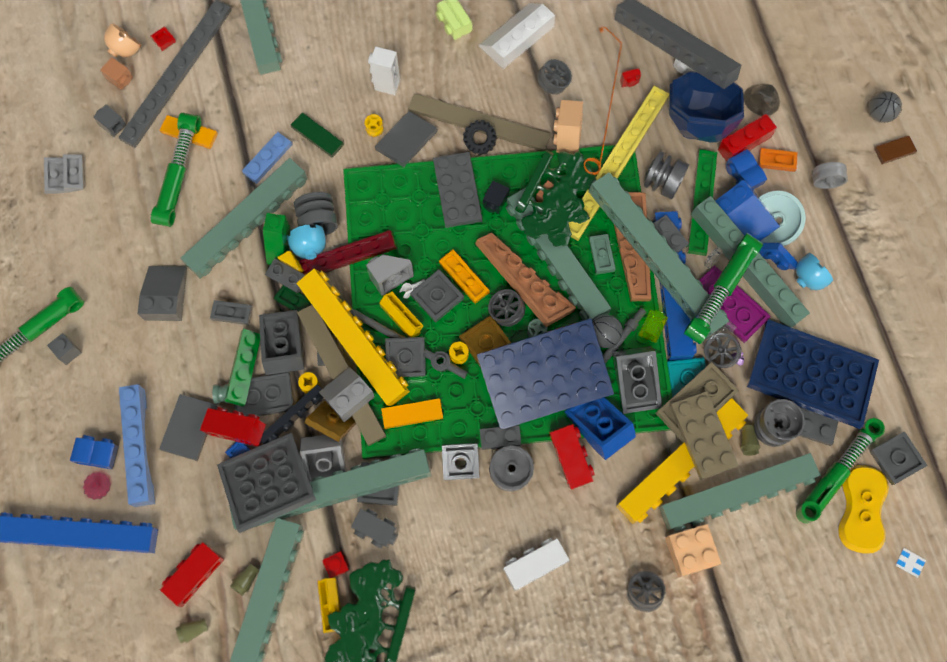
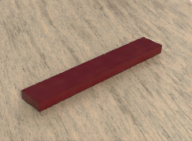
M389 230L320 253L314 259H303L298 262L303 269L302 274L307 275L313 269L327 273L397 248L393 233Z

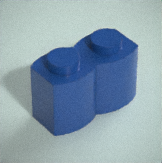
M748 149L729 158L726 163V170L729 175L736 179V185L745 180L754 190L763 185L767 180L764 171L757 164L754 156Z
M87 435L75 439L70 457L71 462L113 470L118 446L113 444V440L102 438L101 441H94V437Z

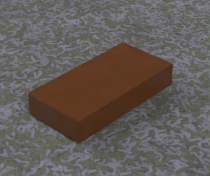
M910 136L876 146L874 149L882 165L917 152Z

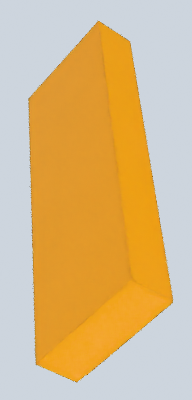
M167 115L160 128V132L178 138L180 131L177 127L178 118ZM201 126L199 133L194 134L191 143L211 149L218 133L215 130Z
M454 249L439 260V264L474 304L490 293V290Z
M440 398L381 409L385 429L443 419Z

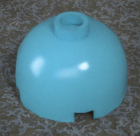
M303 225L291 230L290 236L287 235L291 251L300 258L314 259L325 248L326 237L324 229L319 225H316V228H310V225Z
M811 253L806 254L799 260L796 266V274L798 276L796 281L802 288L807 287L810 290L817 291L830 285L833 282V278L825 266L822 267L819 264L820 261Z

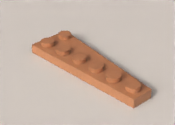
M628 192L632 201L642 209L644 216L647 218L646 193ZM614 225L630 301H650V268Z
M490 233L477 239V247L545 327L574 312L576 307L559 292L555 293L549 287L550 284L546 280L542 281L535 275L536 272L532 268H527L522 263V259L513 253L494 234Z

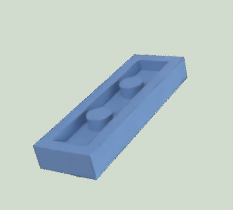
M277 132L242 170L243 174L257 184L292 146V142Z

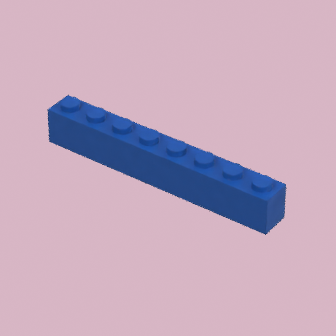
M678 211L655 212L652 219L653 223L667 215L680 231L682 220L678 218ZM681 251L678 253V256L682 263L685 264L686 254ZM659 281L668 361L692 359L694 354L697 353L696 343H693L692 339L683 334L691 322L690 318Z
M0 513L1 543L155 554L158 529L152 527L151 523H140V526H133V522L120 521L119 525L112 524L113 521L100 520V523H92L93 520L87 518H80V522L73 521V518L60 517V520H53L52 516L40 515V519L33 518V515L20 514V517H13L12 513Z

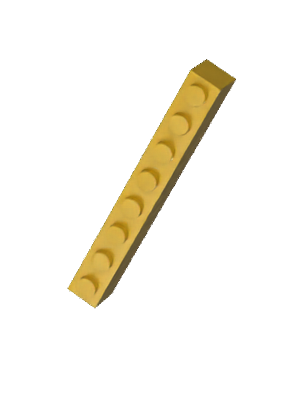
M313 269L296 284L386 405L393 406L410 392L407 388L409 386L407 381L402 376L398 377L395 372L397 368L391 361H386L384 358L385 352L380 346H375L372 342L374 340L373 336L368 331L363 330L361 320L356 315L353 316L351 314L349 304L345 300L342 302L339 298L340 292L335 286L331 287L327 282L329 280L328 276L323 271L319 272Z
M732 398L716 412L728 440L733 436L730 432L735 428L740 430L747 423L744 419L748 414ZM685 442L616 506L632 524L636 521L641 523L648 516L646 512L651 507L655 510L663 502L660 498L665 494L669 497L677 489L674 485L678 481L683 483L691 476L689 471L693 467L695 468Z

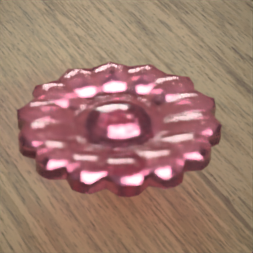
M100 472L88 475L87 479L84 480V494L93 500L102 499L110 491V479L106 477V474H101Z

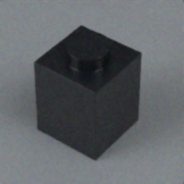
M492 181L483 198V207L488 212L500 214L509 197L510 188Z

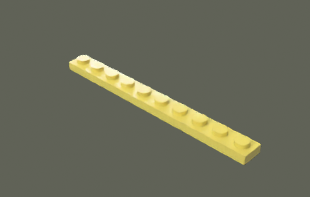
M653 86L597 174V180L609 172L618 179L668 100L669 93ZM587 190L582 200L585 205L583 209L587 211L590 219L581 224L575 222L568 223L572 233L571 237L579 241L600 208L588 192L589 190Z

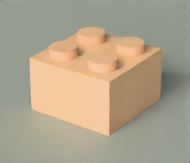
M561 100L560 108L557 107L556 119L558 120L554 122V131L557 134H554L553 145H557V153L566 151L573 154L579 151L583 115L582 101Z
M708 524L669 535L665 538L678 578L721 565Z

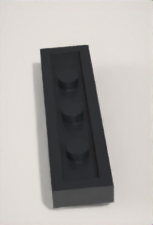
M317 384L263 432L261 442L266 444L278 439L281 433L289 431L294 426V422L298 418L301 419L306 416L310 407L318 405L323 400L319 393L322 388Z

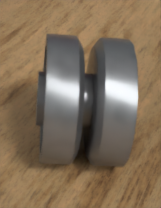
M507 446L498 450L491 459L489 467L490 478L495 486L509 492L520 490L526 486L533 477L534 472L531 456L527 451L517 446ZM509 465L515 466L514 472L508 470Z

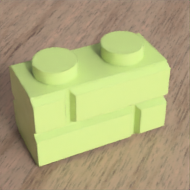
M444 0L437 4L436 16L439 22L443 21L445 24L444 29L447 35L451 34L453 39L456 40L472 31V22L458 0Z

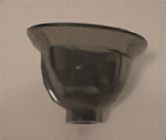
M771 84L753 85L744 93L746 107L757 115L763 116L767 114L770 116L779 110V95Z

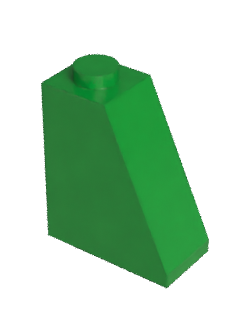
M266 213L263 237L267 265H271L274 258L280 261L278 257L289 251L290 246L287 235H291V227L286 215Z

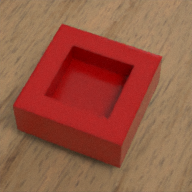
M165 26L150 35L161 51H164L176 42Z
M640 69L622 72L621 86L633 87L637 85L641 77Z
M341 551L322 560L329 578H336L350 571Z

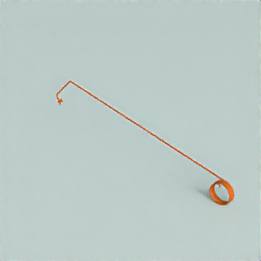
M601 27V28H599V30H600V32H603V28H605V29H607V28H606V27ZM611 33L621 43V52L622 42L613 33ZM619 52L618 63H617V68H616L615 80H616L617 69H618V64H619L620 52ZM614 80L613 91H612V96H611V101H610L608 119H609V114H610V109H611V103H612V98H613L615 80ZM608 119L600 162L595 158H588L584 162V168L589 174L597 175L601 169ZM588 161L595 162L599 167L598 171H588L585 163Z

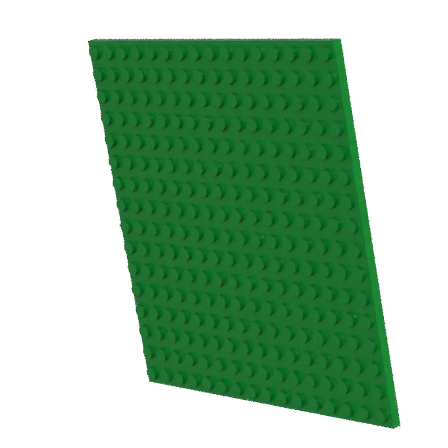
M616 145L603 147L601 168ZM602 146L579 148L580 154L584 156V161L588 158H595L600 162ZM557 150L550 151L554 154L549 164L551 169L559 166V153H557ZM545 151L470 158L482 222L445 228L433 161L407 163L405 167L393 164L343 169L348 244L391 230L397 249L374 257L386 255L410 260L414 276L404 283L411 285L422 280L426 281L436 271L440 270L464 296V300L435 323L411 296L403 298L406 291H399L404 283L386 293L393 292L421 322L423 328L417 337H425V349L434 354L442 351L449 355L450 346L455 342H462L459 339L460 335L490 316L488 305L494 294L504 289L515 291L476 245L477 239L490 233L494 234L513 253L520 257L522 263L527 268H532L536 272L535 275L542 281L546 280L550 284L549 287L555 293L559 292L569 301L568 293L562 291L558 285L559 280L555 275L552 276L550 274L547 263L539 258L536 247L529 244L524 230L521 231L518 228L515 217L510 216L507 212V201L500 214L488 212L483 207V198L492 181L510 188L509 197L526 188ZM634 152L618 177V181L624 191L642 193L636 152ZM588 161L593 172H597L599 169L598 165L593 161ZM560 170V172H556V174L566 175L567 171ZM544 174L539 183L542 186L547 181L555 184V180L552 175ZM538 188L536 189V191H535V193H534V195H533V198L535 199V201H536V195H537V193L540 191V189H538ZM587 190L577 191V197L582 199ZM600 207L579 241L570 237L567 246L611 307L609 315H613L620 321L622 329L626 327L625 323L630 318H633L640 308L646 311V314L638 323L639 326L628 335L616 351L651 346L656 351L663 407L672 399V391L654 273L650 270L651 300L630 301L614 223ZM608 234L615 272L596 274L589 237ZM453 249L490 290V293L476 304L439 264V260ZM374 257L350 264L352 308L396 333L409 338L380 307V301L384 295L381 296L371 281L366 267L368 262ZM514 297L512 303L518 301V298ZM526 303L525 314L521 321L509 327L498 324L511 343L528 338L529 323L534 319H539ZM575 306L576 309L573 313L549 325L547 331L582 321L577 306ZM505 314L502 315L499 319H505ZM363 323L361 325L363 330L368 331L373 336L374 340L372 342L376 347L380 346L386 354L385 339L390 337ZM600 347L602 355L608 348ZM468 353V360L460 365L454 364L468 372L465 379L449 370L443 372L435 370L431 365V360L425 357L426 376L403 377L409 385L407 388L410 392L393 406L386 405L356 364L357 374L373 391L375 397L368 404L386 435L385 438L368 446L361 433L362 458H383L395 454L403 456L409 454L410 450L420 448V450L424 449L425 453L442 452V445L478 443V449L481 448L480 429L497 428L500 426L482 370L472 355ZM612 355L605 366L614 394L604 398L623 414ZM439 358L437 360L438 364H442L444 362L443 358ZM440 398L443 419L389 429L384 428L382 408ZM661 408L623 414L633 423L635 434L671 431L656 414ZM567 409L518 424L521 445L552 442L549 431L573 424L565 414Z

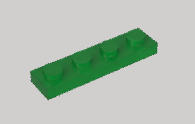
M244 328L240 333L224 399L226 402L242 407L246 404L260 344L259 333Z

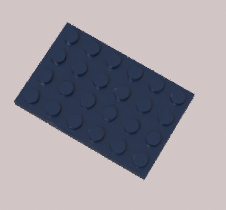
M591 318L477 354L500 429L509 428L614 394Z
M768 319L763 330L747 387L780 400L792 401L799 407L861 429L864 426L879 359Z

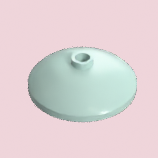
M771 191L760 196L759 198L775 220L779 217L782 218V222L779 224L780 228L761 242L781 243L783 246H786L795 241L802 233L806 222V214L802 203L794 195L784 191Z

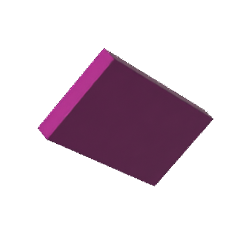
M715 265L699 280L703 285V289L710 295L714 290V284L722 273ZM736 286L731 296L726 297L720 308L727 314L729 320L725 326L743 343L771 317L738 286Z

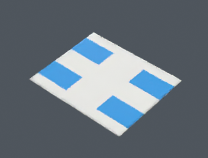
M904 548L896 566L918 578L926 560Z

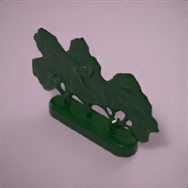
M548 150L545 151L515 208V211L522 214L525 212L528 204L533 207L534 212L523 217L521 220L522 226L525 229V235L537 239L547 234L549 241L554 247L567 246L572 235L568 223L575 222L581 224L590 219L587 211L583 209L585 206L583 200L578 198L576 194L577 191L589 190L591 184L597 181L595 175L589 174L584 168V156L579 151L573 154L566 151L560 152L558 154L559 166L554 169L549 167L554 154ZM586 162L587 170L593 172L590 163ZM560 170H566L567 174L558 175L556 172L559 173ZM544 174H550L554 177L555 184L550 189L539 184ZM537 188L544 193L542 203L531 200ZM537 210H542V214L538 213Z
M383 559L379 563L369 562L361 569H356L349 574L351 589L357 595L359 601L356 605L348 603L341 607L340 612L335 611L327 615L331 630L339 633L341 638L329 646L324 662H376V656L380 653H385L384 662H397L416 588L406 585L400 600H396L393 589L403 582V575L401 571L392 567L390 559ZM387 584L392 585L391 589L387 587ZM382 589H385L390 594L387 597L390 598V600H387L382 596ZM383 601L387 603L385 606H381L380 604ZM390 605L397 609L394 624L384 623L381 619L383 610ZM385 629L392 630L387 647H383L378 642V637ZM370 649L376 650L374 653H369Z

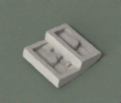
M63 154V158H44L45 194L83 190L82 155Z

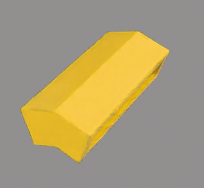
M393 292L384 295L380 301V307L409 338L417 337L423 328L421 322Z
M326 578L317 581L323 633H333L335 631L331 630L327 615L335 611H341L338 584L336 578Z

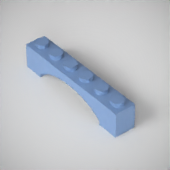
M139 384L119 387L128 504L133 507L155 504L154 485L150 476L145 441V409L147 408L145 389Z

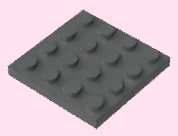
M292 433L217 464L239 534L316 500Z

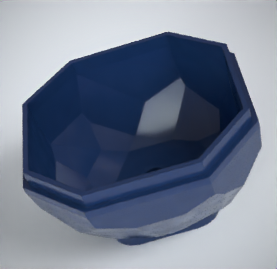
M688 72L670 83L669 115L683 137L716 143L735 130L744 118L743 88L734 82L723 89L698 72Z

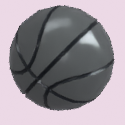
M881 91L871 98L868 110L871 117L877 122L888 123L899 116L902 111V102L896 93Z
M601 314L592 320L600 347L610 348L621 340L623 329L616 317L609 314Z

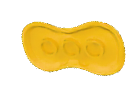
M855 465L849 470L851 474L842 485L846 498V509L840 521L838 533L841 542L848 549L858 553H875L882 548L886 538L881 513L883 503L888 495L889 484L886 476L879 469L866 465Z

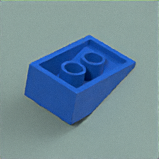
M745 180L739 182L715 201L744 236L748 233L757 240L762 241L780 228L778 222Z
M604 397L568 408L565 411L567 417L575 427H578L579 432L604 460H607L636 437L633 423Z

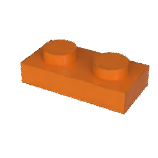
M761 148L758 165L765 169L795 172L797 169L798 152Z

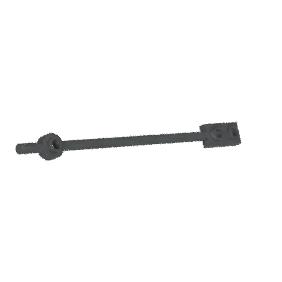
M275 258L265 273L269 278L298 294L301 289L296 283L306 276ZM351 308L350 312L353 316L356 315L361 322L390 338H406ZM425 349V357L431 360V365L435 370L439 372L449 370L464 379L466 378L468 372L451 363L447 353L439 351L434 354ZM439 358L444 359V362L442 364L437 363V360Z

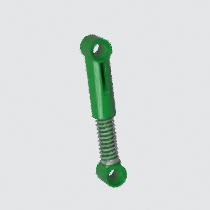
M183 112L179 114L177 127L180 131L171 163L168 164L157 204L151 212L152 224L172 227L175 222V208L186 172L184 164L187 160L188 149H190L192 137L194 134L199 133L201 128V116Z
M748 233L745 234L738 244L735 253L714 284V290L704 304L703 309L688 324L683 333L698 344L705 340L711 330L710 324L716 316L715 314L723 305L722 303H724L726 297L731 296L764 243Z
M73 287L61 290L54 301L19 326V332H16V335L13 334V337L10 336V339L7 338L8 341L5 340V343L0 345V362H2V359L5 360V357L8 358V355H11L14 351H17L19 346L25 345V342L34 341L69 313L77 312L82 308L84 301Z
M871 418L864 422V426L859 429V434L853 440V443L849 445L845 453L842 454L843 456L840 457L839 461L833 462L804 502L797 507L796 516L800 522L808 524L820 518L822 511L850 476L851 472L849 470L853 468L861 454H864L865 449H868L867 446H870L869 444L874 443L878 437L884 434L885 426L880 419ZM869 426L874 428L875 434L869 431ZM826 490L825 493L821 496V498H820V499L818 500V502L816 503L817 499L820 497V495L823 493V491ZM805 508H809L812 511V517L805 514Z

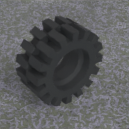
M475 120L474 123H469V126H466L465 132H463V141L468 150L474 154H487L496 145V132L493 126L484 120ZM477 131H483L487 134V140L483 144H476L473 141V136Z

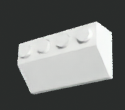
M529 3L480 43L479 47L504 69L554 27L555 15L543 4Z

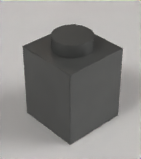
M108 105L100 108L93 116L98 125L112 137H115L126 126L122 117Z
M63 333L47 345L53 354L65 365H68L82 353L72 340Z

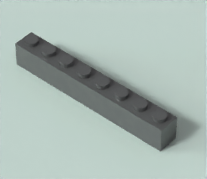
M625 0L617 5L615 21L721 88L725 89L738 80L742 65L637 0Z

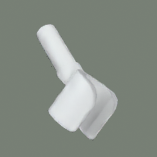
M425 280L412 285L404 283L399 292L406 291L403 298H409L410 293Z

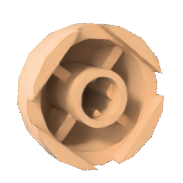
M111 23L105 32L104 41L109 48L108 52L115 57L118 55L124 58L131 57L142 46L139 41L128 35V32L114 23Z

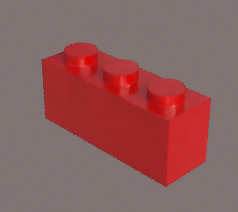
M765 114L723 139L718 151L727 162L729 158L747 149L750 151L772 138L777 126Z
M217 407L216 410L207 409L200 431L213 437L258 447L266 424L259 420V416L253 414L243 416L244 414L239 411L232 410V413H229L228 410Z
M569 424L549 431L568 487L572 490L593 482L592 476H595L592 465H588L585 457H588L585 446H581L578 440L581 438L578 427Z
M204 542L195 545L188 559L182 560L176 567L177 571L172 576H168L162 583L163 586L160 591L178 607H183L224 561L217 552Z

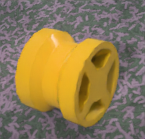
M371 114L365 118L364 123L367 134L371 137L380 136L384 130L381 117Z
M455 342L450 346L449 356L454 364L460 365L468 360L469 351L466 344Z
M311 372L303 373L299 377V387L305 394L317 384L320 386L319 380Z

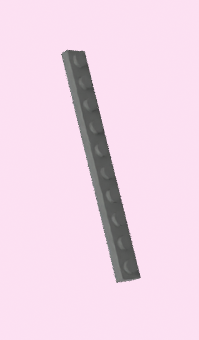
M219 0L213 2L119 135L120 141L134 148L137 147L232 11L231 6Z

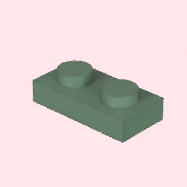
M608 234L589 237L596 274L615 272Z

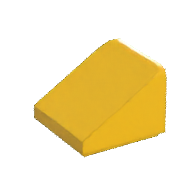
M287 251L278 257L282 263L300 273L303 272L300 263L291 251Z

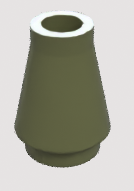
M745 425L742 427L740 449L744 455H757L761 447L754 426Z
M249 564L247 568L232 580L230 587L243 596L245 592L248 593L259 570L252 564Z
M205 619L180 623V626L175 628L180 643H188L203 632L208 631Z

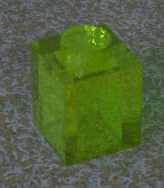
M650 310L639 336L656 343L668 317L661 311Z

